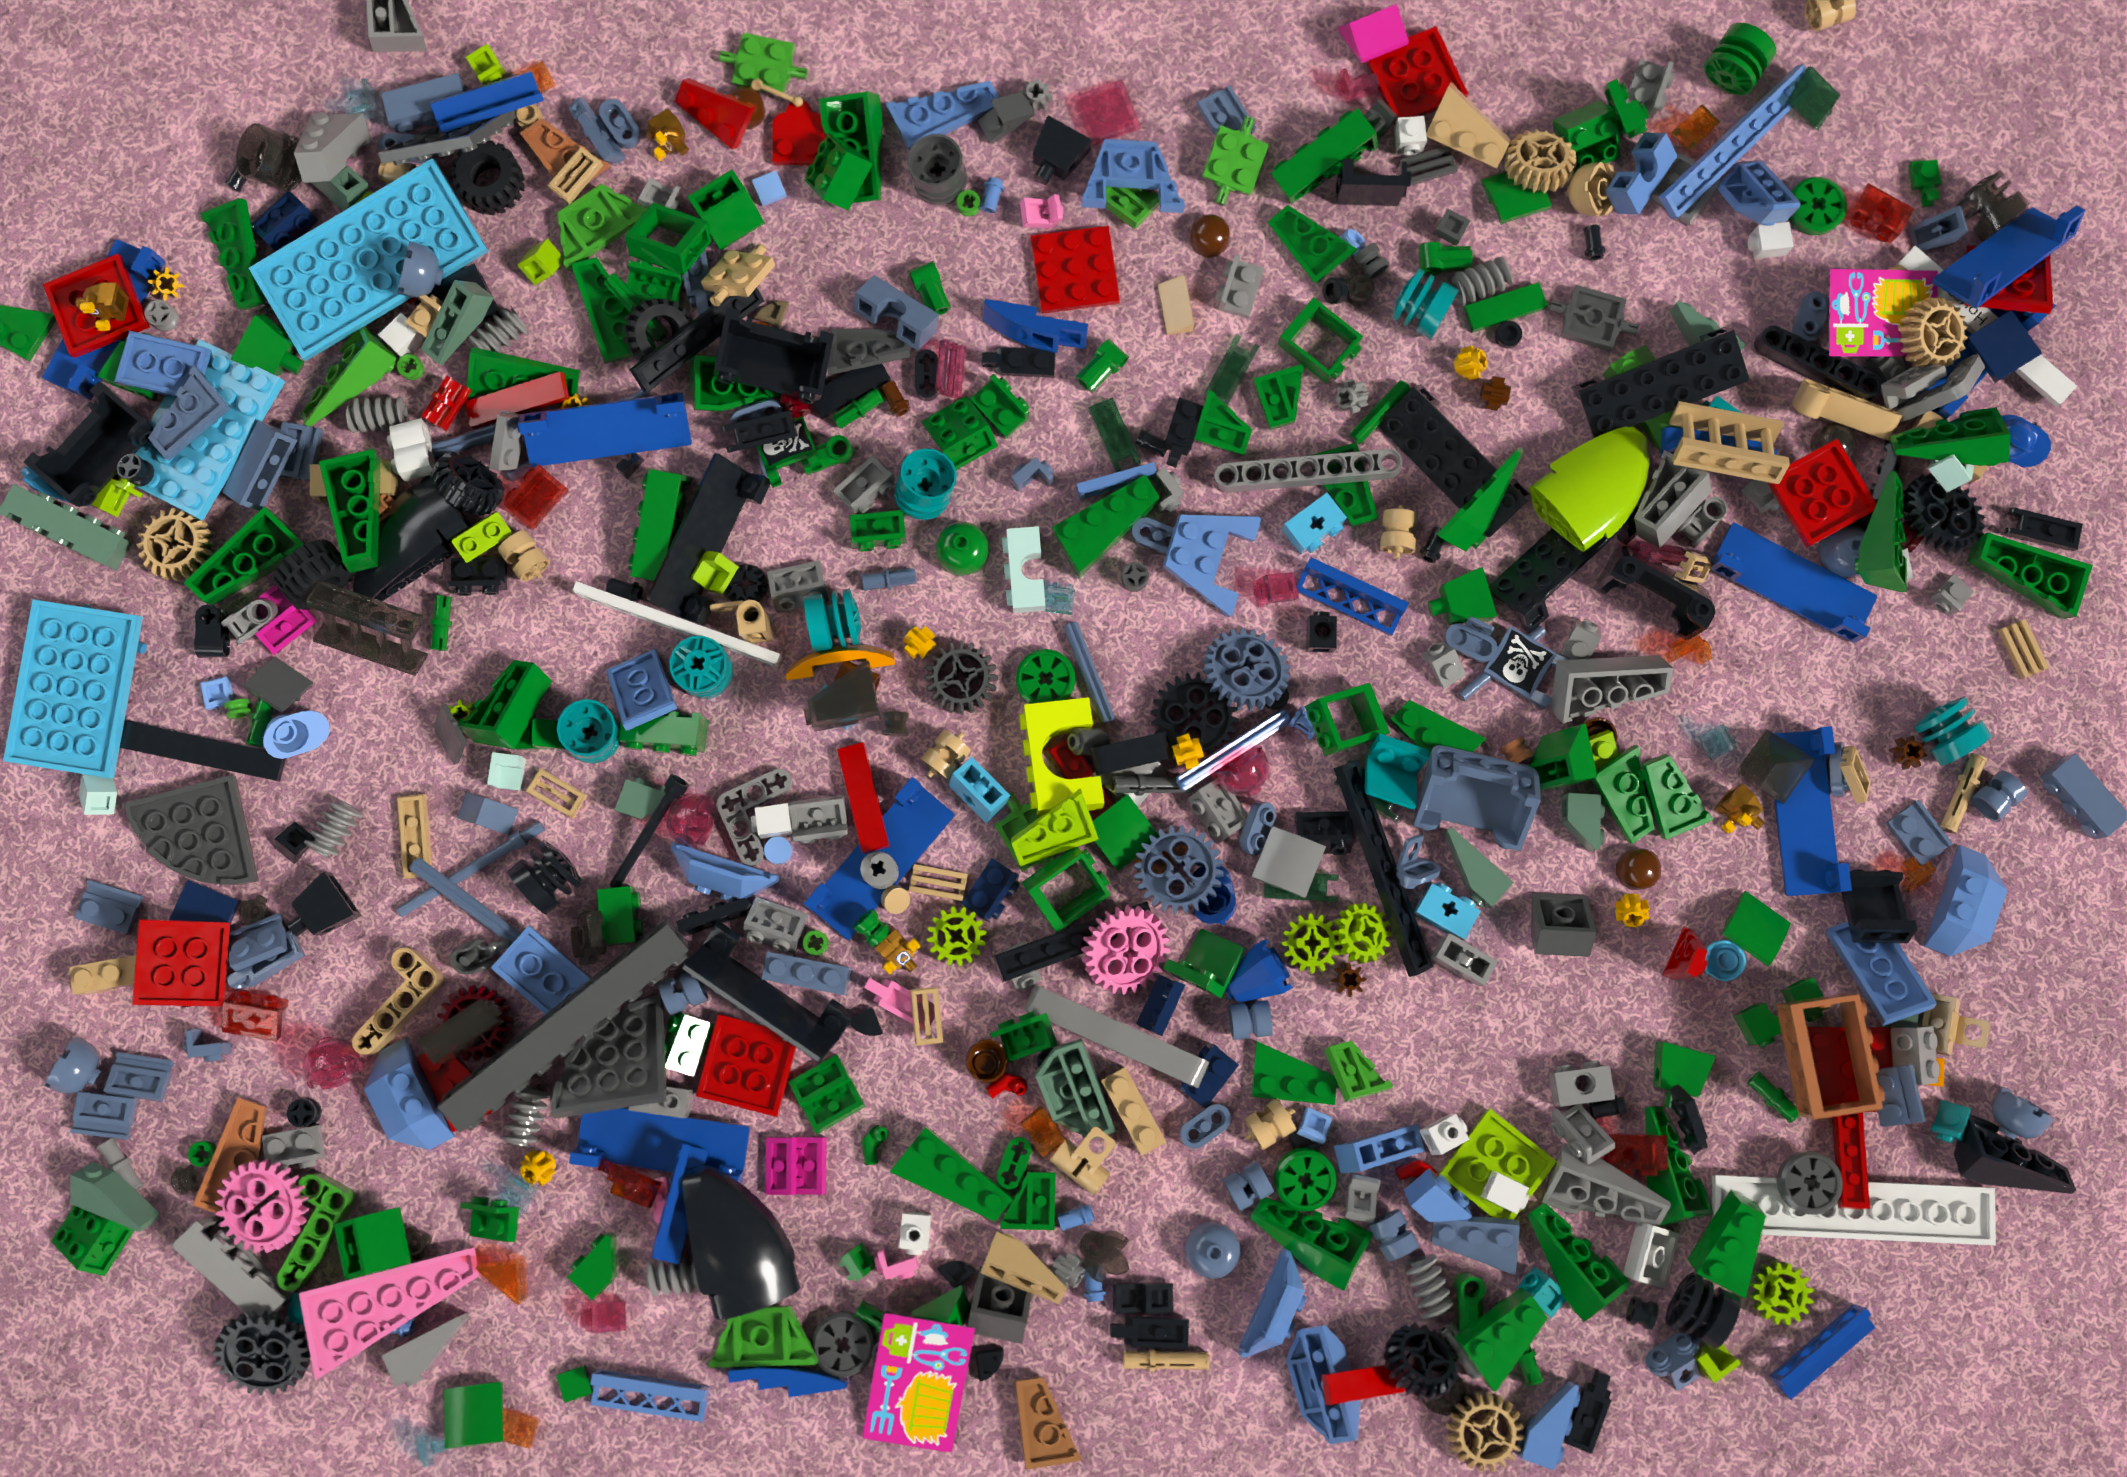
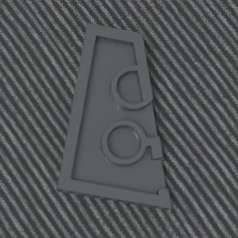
M831 329L834 337L828 363V375L909 358L911 346L896 338L897 330Z

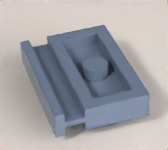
M1230 84L1225 89L1218 90L1198 101L1196 106L1214 136L1220 125L1232 130H1240L1244 116H1249ZM1254 123L1250 133H1254L1256 131V126Z
M282 422L281 430L295 438L297 442L279 477L310 481V465L317 464L324 430L319 427L313 428L306 425Z
M1920 800L1914 801L1885 823L1918 867H1923L1942 853L1944 849L1953 844Z
M88 880L87 884L89 885L86 892L83 893L75 919L131 935L144 896Z
M277 913L230 932V943L228 946L230 967L238 971L287 951L286 932L283 927L284 917Z
M117 1052V1059L111 1067L104 1092L110 1095L163 1103L171 1078L170 1073L175 1063L172 1060Z
M1913 1065L1879 1068V1072L1876 1073L1877 1082L1881 1084L1885 1095V1100L1882 1101L1883 1109L1877 1110L1880 1126L1888 1127L1926 1121Z
M84 1091L77 1092L72 1119L74 1123L70 1133L125 1140L131 1139L129 1134L131 1126H133L138 1099Z

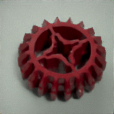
M470 985L468 992L465 988H459L458 996L455 994L448 996L452 1004L444 1002L441 1004L446 1013L437 1014V1018L443 1019V1024H437L436 1029H444V1033L440 1034L438 1038L439 1040L448 1039L444 1048L449 1050L454 1047L453 1056L458 1057L462 1053L463 1060H469L472 1056L474 1061H480L482 1054L485 1058L492 1057L491 1049L495 1052L501 1050L498 1041L508 1043L509 1040L503 1036V1033H512L513 1029L505 1026L506 1022H512L514 1018L510 1016L505 1017V1013L509 1012L511 1007H501L506 998L500 996L495 999L497 990L492 989L487 994V986H480L477 991L475 985ZM477 999L485 1002L488 1006L485 1009L474 1012L465 1004ZM458 1014L461 1018V1026L455 1030V1018ZM494 1014L495 1027L492 1033L488 1028V1021ZM472 1018L479 1019L476 1022L478 1028H471L473 1024ZM474 1033L485 1042L474 1047L467 1045L462 1040Z

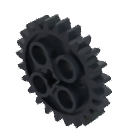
M1929 473L1926 477L1922 474L1917 479L1915 478L1903 491L1905 495L1903 496V503H1905L1903 508L1904 512L1908 513L1904 520L1912 521L1913 524L1909 528L1917 529L1918 533L1916 536L1918 538L1924 536L1926 538V545L1933 542L1935 550L1942 546L1945 553H1948L1950 550H1953L1955 554L1961 550L1965 552L1980 541L1979 538L1984 534L1982 530L1986 525L1981 521L1985 519V516L1978 513L1982 507L1974 505L1977 498L1968 496L1969 489L1963 491L1960 489L1961 486L1946 492L1933 474Z
M1197 672L1195 679H1191L1189 673H1186L1185 681L1175 676L1174 686L1168 681L1165 683L1167 692L1159 689L1158 695L1162 700H1153V704L1159 709H1154L1150 712V715L1157 717L1156 720L1151 722V726L1159 727L1154 734L1167 731L1172 752V746L1178 744L1176 737L1185 735L1189 729L1199 732V742L1203 754L1207 752L1209 755L1214 753V748L1219 750L1223 747L1222 741L1225 743L1232 741L1227 733L1235 734L1237 731L1230 725L1239 721L1238 718L1232 716V714L1238 711V708L1227 706L1228 698L1226 697L1218 700L1220 692H1211L1210 689L1213 684L1205 683L1204 680H1201L1200 672ZM1192 692L1201 693L1203 702L1200 704L1192 703L1189 699V694ZM1213 701L1214 704L1201 713L1199 717L1200 722L1193 720L1179 733L1175 731L1178 726L1189 719L1190 711L1197 713L1206 703ZM1175 708L1179 709L1182 712L1183 718L1179 721H1173L1169 718L1168 711ZM1210 712H1215L1220 716L1221 722L1217 725H1212L1207 721L1206 715Z
M266 1309L263 1310L261 1316H258L254 1310H251L248 1318L243 1313H240L237 1320L231 1318L228 1325L223 1326L214 1343L216 1348L213 1351V1355L218 1357L214 1364L222 1365L219 1371L220 1375L229 1374L227 1383L234 1380L238 1382L236 1389H240L245 1385L247 1386V1393L250 1394L255 1388L258 1389L260 1396L263 1395L265 1389H268L271 1395H274L277 1387L282 1392H286L288 1385L294 1387L298 1379L302 1380L311 1362L309 1360L311 1355L308 1340H304L306 1331L297 1332L299 1323L288 1324L289 1316L280 1320L279 1312L277 1311L272 1317L268 1316Z

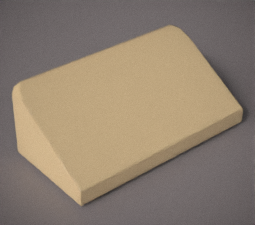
M1185 275L1158 284L1167 335L1193 331L1194 321Z

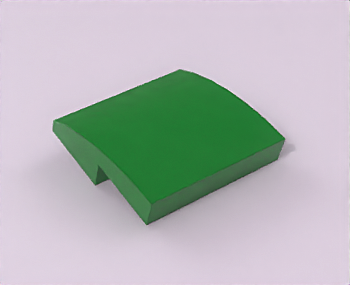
M1507 172L1481 179L1489 204L1493 203L1500 225L1549 210L1552 206L1547 192L1544 194L1541 190H1536L1533 193V190L1530 188L1523 190L1521 184L1514 185V179H1508Z
M1128 794L1093 820L1099 838L1095 843L1117 872L1135 859L1137 853L1144 852L1142 843L1152 844L1149 838L1150 835L1157 839L1160 837Z
M1744 891L1737 900L1734 912L1727 918L1722 935L1768 967L1772 964L1780 950L1791 922L1747 891Z
M837 1054L788 1082L816 1134L866 1107Z
M502 1382L444 1389L445 1449L504 1442Z

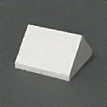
M1637 1222L1623 1274L1639 1282L1666 1288L1680 1234L1647 1223Z

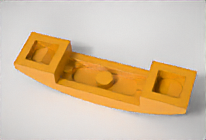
M868 645L833 646L831 650L813 652L795 662L787 669L786 681L814 677L815 665L866 658L868 669L895 665V655L888 650Z

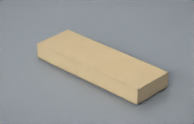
M426 794L397 797L403 879L420 878L409 869L410 865L417 858L423 859L432 866Z

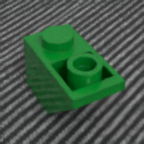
M613 1232L605 1236L601 1233L590 1244L593 1250L586 1257L581 1255L570 1266L573 1271L567 1278L590 1300L596 1299L617 1277L616 1235Z

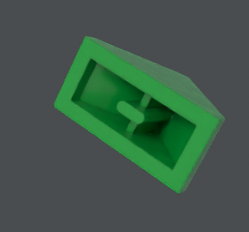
M962 1285L915 1309L911 1314L913 1318L963 1326L971 1310V1305Z

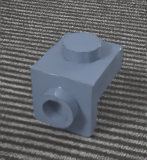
M1035 457L1026 465L1025 463L1020 464L1012 472L1014 475L1011 477L1012 485L1020 491L1035 477L1040 475L1050 486L1053 483L1052 474L1054 471L1046 461L1040 462Z
M202 1029L186 1030L183 1046L185 1052H187V1058L204 1057V1062L221 1061L222 1055L231 1054V1043L203 1045Z

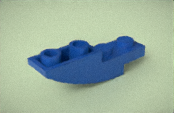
M989 299L984 301L983 321L996 331L1019 343L1054 353L1058 352L1059 345L1085 349L1088 323L1037 316V307Z

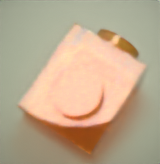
M1700 105L1690 117L1674 129L1672 134L1681 145L1691 151L1707 138L1720 121L1704 105Z
M1700 635L1687 642L1684 637L1669 645L1671 650L1664 654L1669 663L1692 651L1700 665L1713 658L1710 645Z
M1042 1106L1038 1107L1020 1122L1023 1129L1031 1136L1036 1150L1042 1157L1056 1150L1065 1141L1059 1125L1052 1120L1051 1115Z

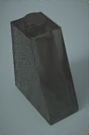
M862 662L807 700L808 708L804 709L806 724L812 725L815 732L881 720L870 662Z
M479 999L422 1036L417 1042L433 1064L450 1063L504 1022L500 1016L502 1010L493 1000Z

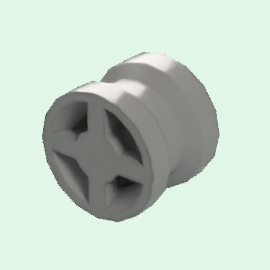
M163 300L151 301L145 308L144 315L146 320L160 331H171L179 323L178 312Z

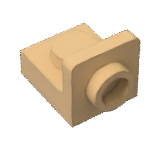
M433 294L430 297L426 295L419 296L420 304L405 321L410 328L424 338L427 337L443 304Z

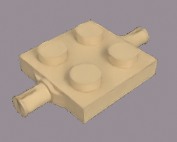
M758 243L749 253L728 250L701 281L704 290L716 292L710 298L714 306H720L723 300L729 296L749 297L774 268L773 257L763 255L767 251L763 244Z

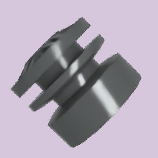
M930 134L921 137L912 145L908 153L907 165L916 193L924 201L932 205H945L954 202L967 186V172L959 145L952 138L943 134Z

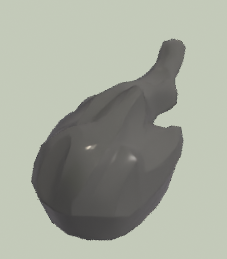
M482 939L467 941L458 945L450 955L451 966L460 974L479 973L492 967L494 961L487 960L492 958L498 951L509 948L512 941L491 942L489 945L487 942H482Z

